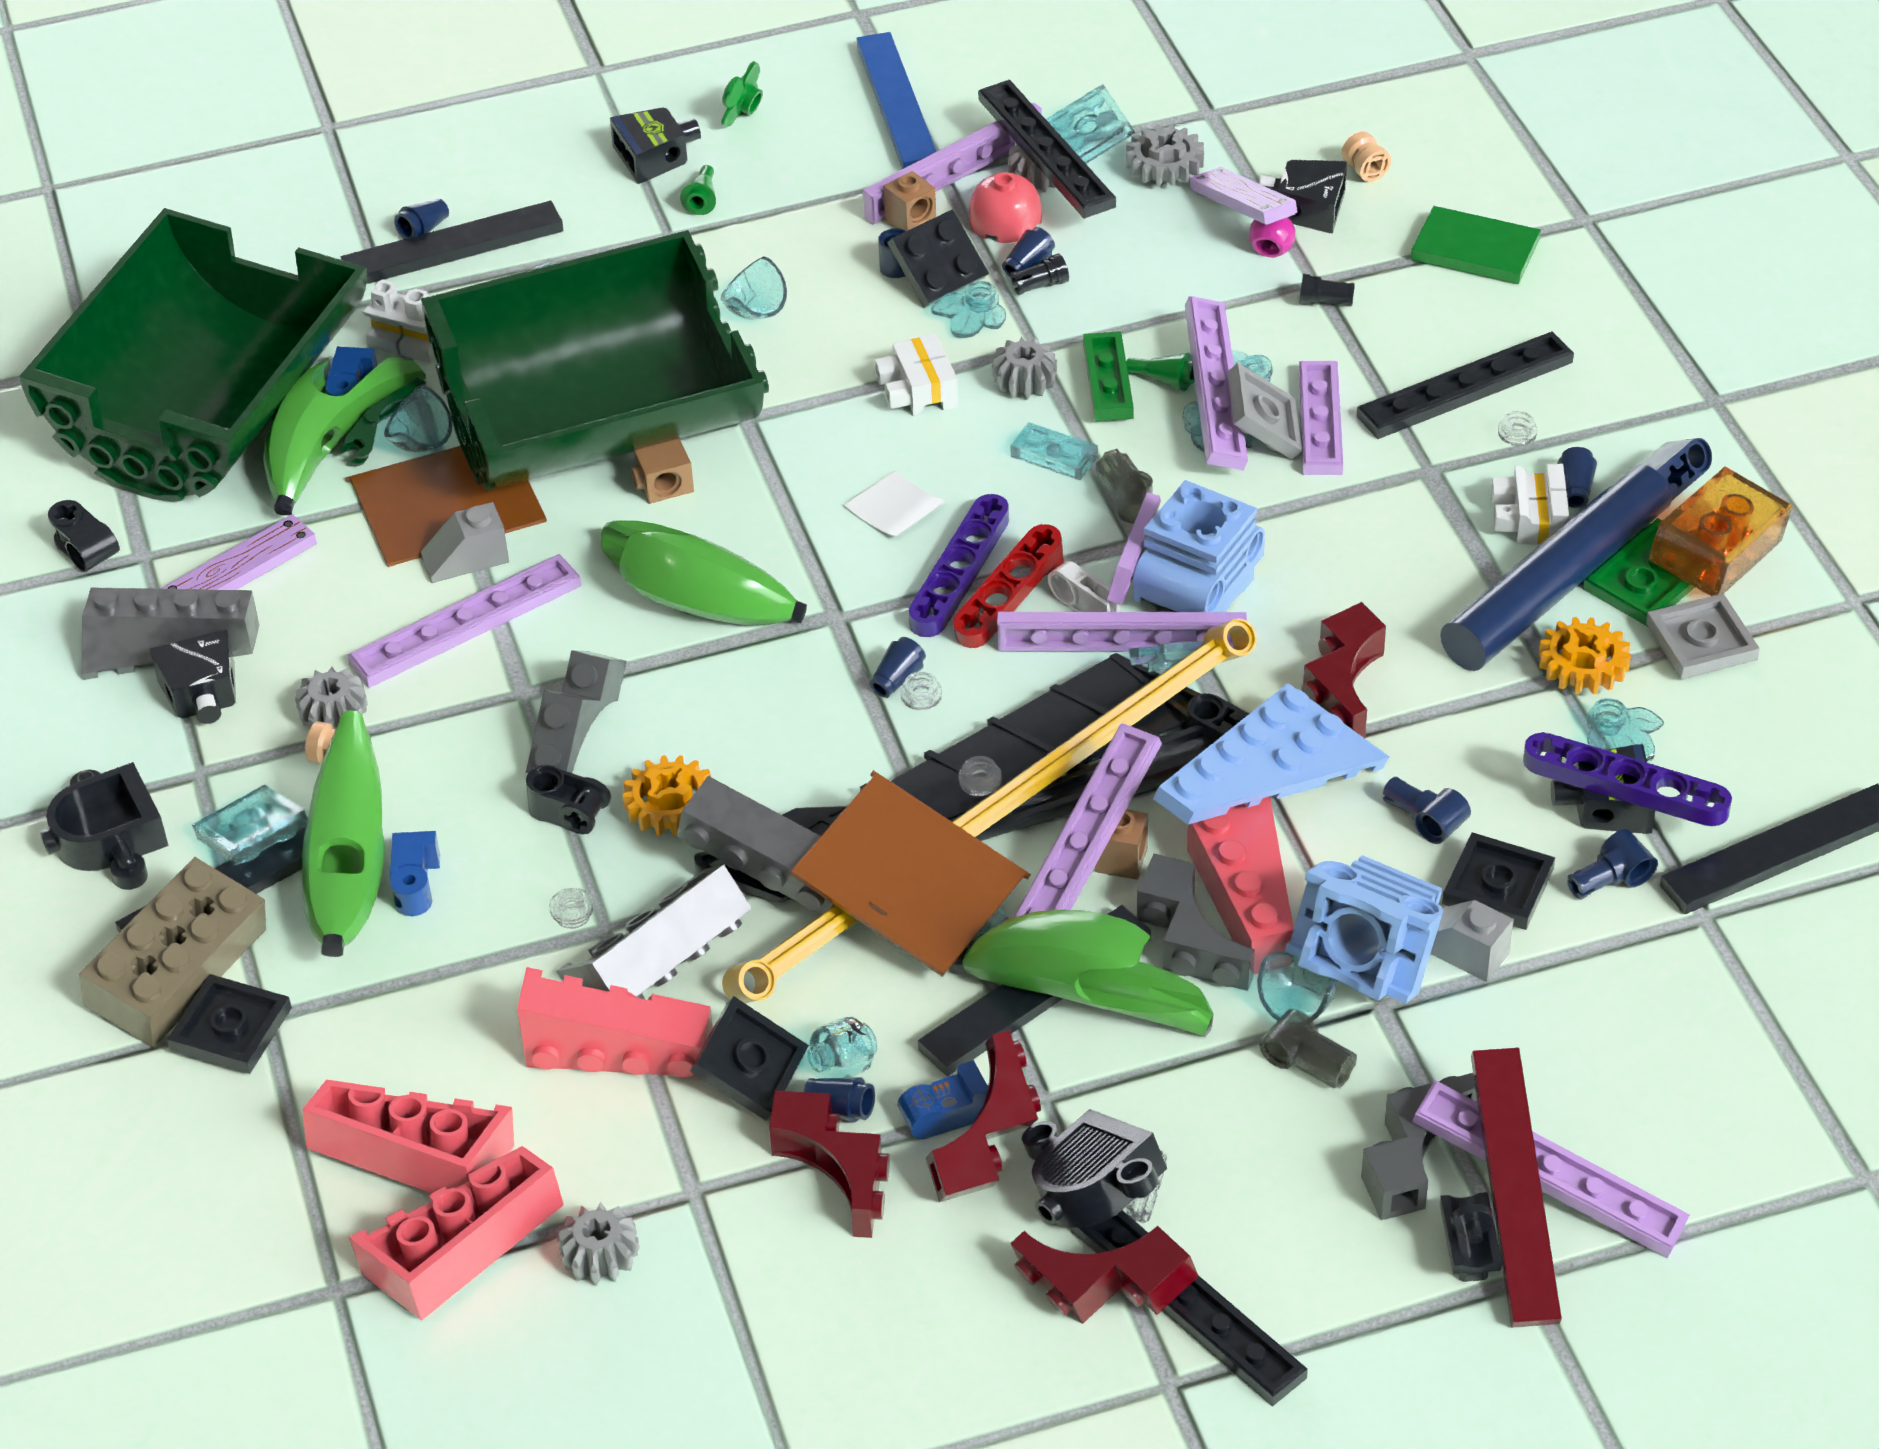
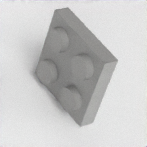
M1236 363L1227 371L1234 425L1242 433L1250 434L1262 441L1270 450L1280 452L1291 460L1303 451L1295 398L1242 364Z
M1724 593L1650 611L1647 614L1646 625L1681 680L1758 660L1759 646Z

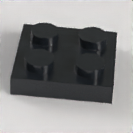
M953 209L893 237L887 243L924 308L985 279L989 275L987 268Z
M1471 832L1443 891L1442 904L1451 906L1476 900L1514 919V927L1527 930L1554 870L1556 857Z
M209 974L167 1038L169 1049L172 1052L251 1074L292 1009L289 996Z
M733 996L726 1003L690 1072L766 1121L771 1117L775 1090H786L809 1045Z

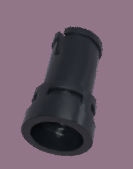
M1060 253L1041 260L1038 265L1012 272L1010 275L1012 285L1018 284V287L1014 289L1017 295H1022L1025 292L1045 285L1051 287L1069 281L1068 267Z
M1303 273L1299 304L1318 305V302L1352 307L1355 283L1322 280L1320 276Z

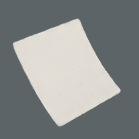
M893 471L847 502L845 507L876 529L889 535L897 536L944 504L946 500L921 490L897 471Z

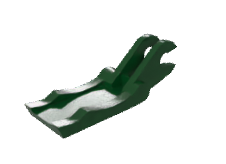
M417 377L370 407L345 437L344 443L340 447V454L348 452L353 448L358 450L353 456L354 459L350 462V466L357 467L367 461L373 449L377 424L390 416L402 413L405 406L418 401L419 396L416 394L419 388L424 387L427 382Z

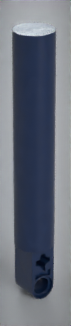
M1702 438L1666 442L1642 463L1631 467L1443 626L1440 637L1443 648L1448 656L1457 665L1466 670L1477 671L1484 667L1670 506L1671 501L1702 476L1712 463V451L1709 444Z

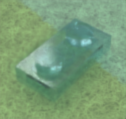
M1028 422L1010 445V452L1012 458L1081 481L1098 458V445Z
M1203 641L1160 644L1129 649L1131 666L1148 664V672L1168 670L1202 646Z

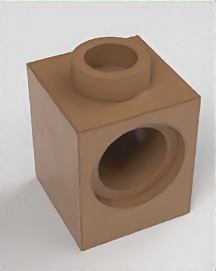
M914 171L883 185L885 220L894 228L908 231L936 217L935 188Z
M680 438L634 450L636 466L631 467L632 480L636 490H643L649 504L694 492L691 461Z
M1126 809L1095 866V872L1138 880L1148 849V813Z

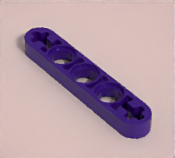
M985 494L974 501L909 607V625L914 634L920 637H934L941 634L948 625L1008 526L1009 504L1004 497L998 494ZM985 516H989L988 522L985 521ZM972 535L985 537L981 542L966 540L967 537ZM955 561H966L970 564L965 568L950 566ZM939 587H949L954 590L952 593L945 595L934 592ZM931 607L934 608V615H929Z
M1535 733L1525 741L1523 763L1534 774L1704 826H1719L1729 818L1732 803L1731 793L1724 786L1551 733ZM1562 757L1566 758L1565 763H1562ZM1584 761L1593 764L1596 768L1592 771H1581L1574 764ZM1620 774H1628L1634 776L1638 781L1633 784H1624L1615 777ZM1661 787H1672L1680 794L1674 797H1667L1660 794L1657 790ZM1688 795L1692 796V801L1687 800ZM1709 803H1714L1713 807L1707 805Z

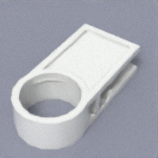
M1066 561L1049 573L1048 584L1052 593L1061 603L1075 612H1121V604L1107 601L1110 587L1079 567L1076 563Z

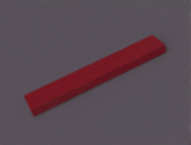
M1520 1048L1474 1050L1471 1054V1063L1511 1328L1560 1324L1562 1320Z

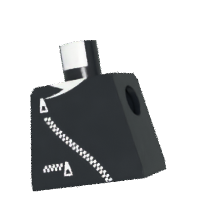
M1291 159L1286 163L1282 178L1261 176L1259 184L1296 201L1297 213L1288 217L1293 224L1333 234L1346 191L1347 162Z
M227 630L150 648L157 681L177 717L187 718L196 715L200 723L211 724L219 720L222 714L221 709L231 707L236 703L235 662Z

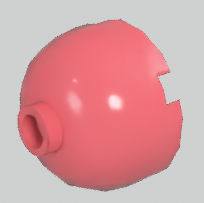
M997 173L983 179L974 189L970 199L969 222L971 229L984 239H986V234L990 236H997V242L999 243L1018 242L1025 230H1032L1042 222V205L1038 190L1027 178L1014 173Z

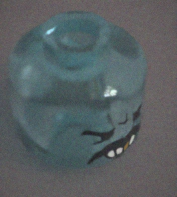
M844 1016L823 1024L812 1032L807 1051L808 1061L812 1069L820 1073L824 1078L853 1077L865 1072L872 1066L877 1052V1040L869 1025L862 1023L855 1017Z

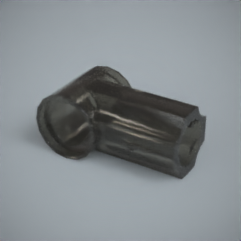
M1118 449L1106 451L1103 457L1096 462V474L1117 502L1119 518L1124 522L1134 524L1146 493H1153L1152 477L1146 472L1139 471L1127 453H1121Z
M1297 1009L1287 1010L1259 1041V1049L1262 1055L1274 1066L1280 1069H1288L1294 1065L1334 1089L1336 1087L1341 1088L1348 1081L1356 1065L1357 1054L1320 1034L1313 1020Z

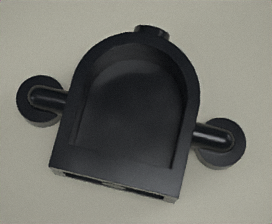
M134 762L104 773L91 769L76 773L70 780V786L61 790L50 802L46 814L49 828L40 831L48 855L57 853L63 863L77 870L99 871L110 868L115 885L124 890L136 889L146 882L148 871L145 860L142 857L143 855L169 846L162 818Z
M1091 1109L1087 1110L1062 1134H1059L1054 1123L1044 1121L1028 1127L1021 1137L1028 1156L1035 1160L1032 1167V1178L1041 1197L1035 1203L1036 1211L1044 1221L1051 1225L1058 1224L1067 1228H1084L1102 1223L1121 1212L1135 1198L1143 1199L1148 1197L1157 1187L1158 1177L1167 1170L1153 1132Z

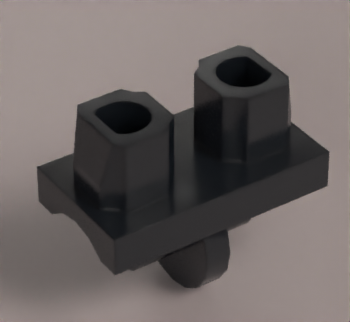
M1488 1192L1478 1193L1465 1198L1441 1195L1440 1210L1453 1274H1458L1460 1281L1468 1282L1486 1280L1488 1272L1501 1271L1502 1259Z

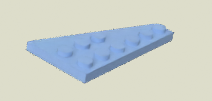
M1287 683L1160 785L1153 799L1189 825L1227 814L1229 808L1245 804L1248 808L1259 805L1262 798L1273 795L1276 799L1325 786L1327 780L1342 776L1346 780L1356 777L1359 770L1370 768L1373 772L1383 769L1390 756L1345 725L1339 717L1327 712L1309 699L1303 691Z

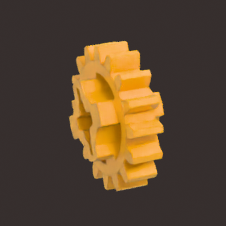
M1572 617L1571 625L1567 626L1562 621H1558L1556 631L1551 629L1545 631V638L1540 641L1539 668L1547 670L1546 679L1548 681L1559 679L1558 688L1564 689L1568 685L1574 686L1575 694H1580L1583 688H1589L1590 692L1595 695L1597 694L1598 686H1603L1610 691L1613 689L1614 681L1623 682L1625 672L1629 671L1631 654H1629L1630 642L1622 641V631L1611 633V623L1606 622L1601 626L1595 625V619L1592 617L1587 620V624L1580 623L1577 617Z
M663 755L660 758L659 764L655 765L650 760L644 761V771L639 769L631 771L632 780L624 781L625 793L622 794L624 810L628 811V818L631 823L639 821L640 830L643 832L650 827H654L656 836H661L665 829H670L672 835L677 836L681 813L693 796L692 789L697 791L708 776L711 777L709 769L700 770L699 761L697 760L687 765L684 764V758L681 755L676 758L675 762H669L666 755ZM643 796L647 797L646 803L642 800Z

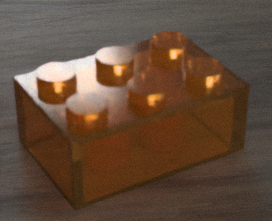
M1724 466L1659 523L1649 560L1710 596L1725 593L1782 541L1794 505Z

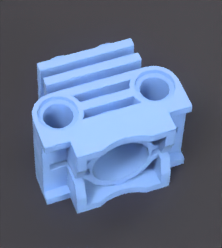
M1184 480L1144 528V534L1147 535L1144 540V546L1147 549L1140 557L1135 568L1133 600L1140 603L1144 599L1176 612H1227L1236 597L1244 592L1254 580V567L1264 556L1265 530L1257 526L1256 520L1253 519L1257 514V508Z
M1363 855L1359 857L1358 861H1353L1351 866L1341 862L1323 861L1307 871L1305 877L1307 884L1291 941L1287 943L1285 952L1299 957L1298 966L1318 975L1341 981L1356 991L1378 1001L1387 995L1407 1004L1419 993L1443 914V909L1438 904L1443 889Z

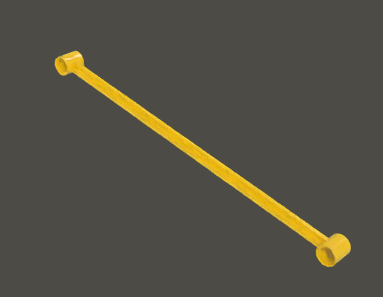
M1233 619L1211 627L1204 636L1202 646L958 817L953 823L972 836H978L1110 742L1121 723L1129 726L1134 725L1219 663L1251 653L1255 648L1257 640L1253 626L1244 619ZM1227 633L1232 638L1233 648L1227 641ZM834 905L758 960L735 964L728 968L722 980L725 995L729 999L735 996L744 1003L768 998L776 987V979L858 920ZM746 971L750 972L755 980V988L752 993L745 988L743 983Z

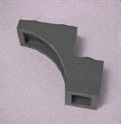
M571 650L562 691L544 690L525 773L540 765H552L573 773L579 751L594 720L607 705L618 701L627 660L590 651Z
M1153 853L1137 890V918L1154 926L1168 928L1163 940V969L1182 976H1191L1218 983L1224 987H1234L1248 991L1254 975L1255 949L1238 944L1223 936L1201 915L1194 900L1196 864Z
M1473 1073L1449 1076L1438 1081L1477 1102ZM1433 1083L1415 1088L1406 1087L1395 1093L1387 1094L1385 1125L1393 1141H1381L1363 1149L1361 1178L1381 1221L1426 1209L1429 1180L1424 1170L1423 1158L1438 1136L1414 1124L1412 1121Z

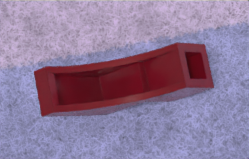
M1360 602L1321 620L1318 647L1322 657L1304 665L1301 691L1309 699L1327 712L1339 717L1345 725L1365 738L1367 708L1357 696L1353 684L1359 674L1369 664L1384 656L1386 625L1363 602Z
M1010 1030L992 1035L985 1043L989 1060V1083L984 1104L976 1120L960 1137L943 1147L932 1150L926 1157L939 1203L993 1187L1000 1180L998 1173L1002 1172V1162L996 1146H989L987 1139L1030 1127L1038 1120L1036 1112L1041 1111L1040 1099L1033 1084L1027 1085L1022 1068L1027 1066L1025 1052L1019 1040L1013 1041Z
M775 1090L769 1125L772 1156L795 1159L826 1174L841 1189L850 1205L853 1237L872 1238L874 1220H882L884 1215L885 1193L884 1191H879L880 1181L888 1182L890 1169V1154L882 1153L881 1134L839 1132L840 1115L839 1113H832L830 1094Z
M1156 1226L1148 1234L1133 1243L1102 1253L1078 1254L1064 1252L1042 1244L1025 1231L1010 1243L1018 1258L1014 1266L1021 1276L1032 1286L1039 1281L1048 1290L1045 1296L1054 1308L1063 1316L1071 1312L1082 1324L1120 1289L1135 1306L1140 1307L1145 1303L1158 1315L1199 1276L1191 1256L1159 1226Z

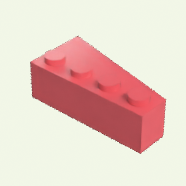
M1270 796L1262 798L1259 805L1247 808L1245 804L1230 807L1227 814L1189 824L1187 830V851L1193 863L1196 864V869L1232 941L1255 949L1254 974L1291 965L1292 954L1285 952L1287 943L1291 941L1294 927Z
M526 967L517 1012L527 1067H537L546 1070L572 1069L587 1072L606 1071L634 1075L657 1074L674 1075L682 1078L689 1076L697 1077L690 1072V1069L713 1029L710 1006L652 994L648 1000L640 999L628 992V988L610 985L609 991L582 986L583 979L565 975L564 981L561 982L542 978L543 970Z
M326 1079L302 1109L307 1149L429 1193H434L443 1187H446V1189L457 1188L469 1181L468 1174L508 1154L514 1147L513 1112L511 1106L496 1104L494 1110L474 1108V1102L470 1100L455 1098L453 1104L428 1101L427 1094L409 1092V1095L392 1096L386 1095L385 1088Z

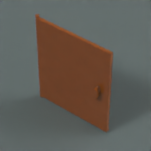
M460 446L345 477L347 483L351 482L388 567L422 558L421 551L452 514L474 506L493 502L504 526L505 534L547 522V518L528 480L483 491L481 484L478 485Z
M873 770L870 774L871 780L791 870L790 875L943 977L1022 879L1028 880L1031 874Z

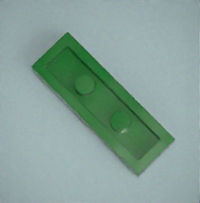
M1121 331L1083 334V348L1095 421L1134 419V406Z

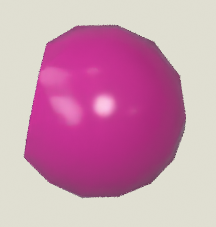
M1288 217L1268 225L1253 220L1249 229V241L1253 249L1261 256L1276 258L1287 253L1293 246L1295 227Z

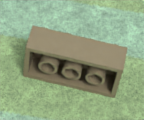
M194 857L79 973L82 1003L154 1048L179 1022L209 974L222 977L265 932V899L197 857Z

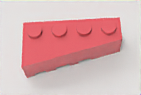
M524 1146L468 1174L469 1181L457 1188L446 1189V1187L435 1191L429 1195L431 1202L406 1214L401 1209L386 1217L387 1225L367 1234L363 1229L350 1236L349 1240L361 1274L422 1321L564 1206L553 1167Z

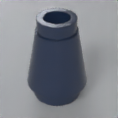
M440 198L404 206L395 216V228L403 239L429 233L444 219L448 218L449 208L445 201Z
M1040 227L1025 230L1006 260L1002 263L1005 273L1011 277L1012 272L1038 265L1041 260L1051 257L1052 251L1055 249L1053 238Z
M1571 447L1563 451L1557 464H1563L1568 506L1581 508L1589 502L1597 461L1589 449Z
M900 637L897 641H892L873 678L869 682L871 689L879 696L889 698L892 693L923 669V661L926 658L923 648L908 637Z
M862 1077L810 1078L804 1087V1092L830 1094L832 1113H839L840 1118L852 1123L857 1122L859 1119L867 1120L874 1108V1086L866 1083Z

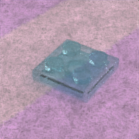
M1104 84L1087 92L1084 96L1046 119L1086 164L1135 134L1130 122Z
M264 784L192 824L198 840L235 865H238L239 863L255 859L262 850L276 842L292 838L299 829L307 826L308 818L303 808Z

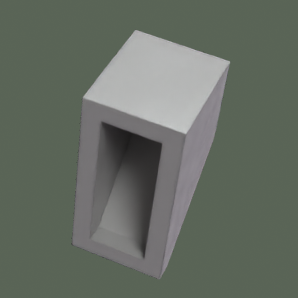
M493 502L454 512L423 548L421 557L432 583L509 563L504 526Z
M1476 900L1443 907V914L1431 955L1487 982L1510 953L1514 919Z

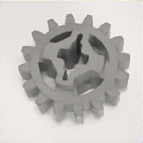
M1156 124L1153 131L1142 128L1141 136L1133 134L1131 142L1126 144V167L1132 168V176L1142 175V182L1146 183L1153 180L1156 186H1160L1163 181H1168L1171 186H1175L1177 179L1189 182V174L1199 175V168L1204 167V142H1198L1199 135L1197 133L1188 135V128L1184 127L1178 130L1175 129L1174 124H1170L1167 129H1162L1159 124Z

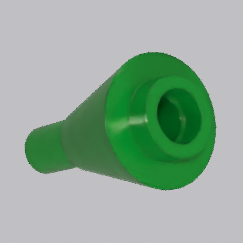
M703 165L698 176L684 187L680 194L682 206L691 214L706 215L716 205V196L712 182L714 169L712 166Z
M1190 353L1157 357L1151 360L1128 358L1126 361L1128 373L1148 375L1150 378L1182 391H1186L1189 385L1195 382Z

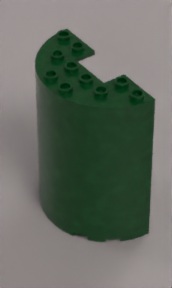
M163 208L21 373L19 379L22 389L36 417L43 415L55 430L52 438L70 456L77 457L79 454L98 469L94 474L128 492L156 500L182 501L185 496L191 495L202 497L215 489L274 415L296 381L311 368L358 308L366 290L367 268L298 247L295 251L298 275L235 257L231 227Z
M689 230L421 298L429 342L432 343L434 356L438 364L435 365L442 393L447 398L451 413L450 419L474 479L478 485L481 484L483 491L759 417L763 407L764 393L769 392L767 376L763 369L757 370L756 357L751 344H744L739 331H731L727 321L721 322L719 305L713 292L719 288L713 268L707 269L703 247L700 243H694Z

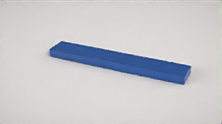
M891 32L856 37L857 49L901 167L904 169L935 153V146Z

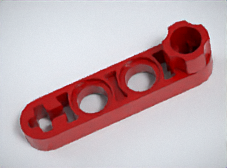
M1039 524L1031 528L955 615L953 626L958 643L967 648H978L986 644L998 631V612H1014L1044 576L1049 575L1050 572L1064 563L1062 536L1059 529L1053 525ZM1018 566H1026L1031 569L1030 574L1022 578L1013 577L1010 572ZM1000 593L1008 597L1000 605H990L986 602V599L993 594ZM978 622L980 625L979 629L974 627ZM966 626L971 627L968 631L965 629Z

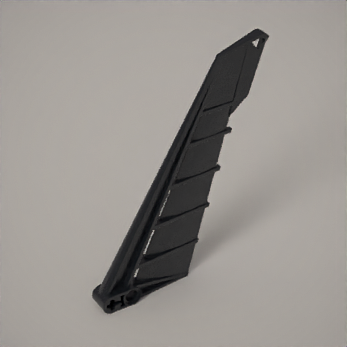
M1118 653L1112 654L1109 658L1065 683L1050 686L1049 692L1003 718L998 719L993 716L987 719V727L938 754L932 750L924 752L925 762L896 777L891 782L953 822L958 816L960 817L1161 674ZM1188 687L1181 690L1131 726L1159 737L1162 743L1135 794L1162 785L1250 713L1217 695L1201 694ZM1177 727L1183 729L1166 737L1160 736V734ZM1110 742L1066 772L1067 775L1056 779L975 838L983 841L1071 814L1098 763L1091 766L1087 764L1101 759ZM867 783L860 786V791L865 787ZM847 806L794 808L782 815L822 836ZM707 852L696 853L694 855L696 874L704 869L712 868L713 866H710V864L719 859ZM724 863L741 892L777 902L792 899L779 891L765 887L757 879L740 870L732 869Z

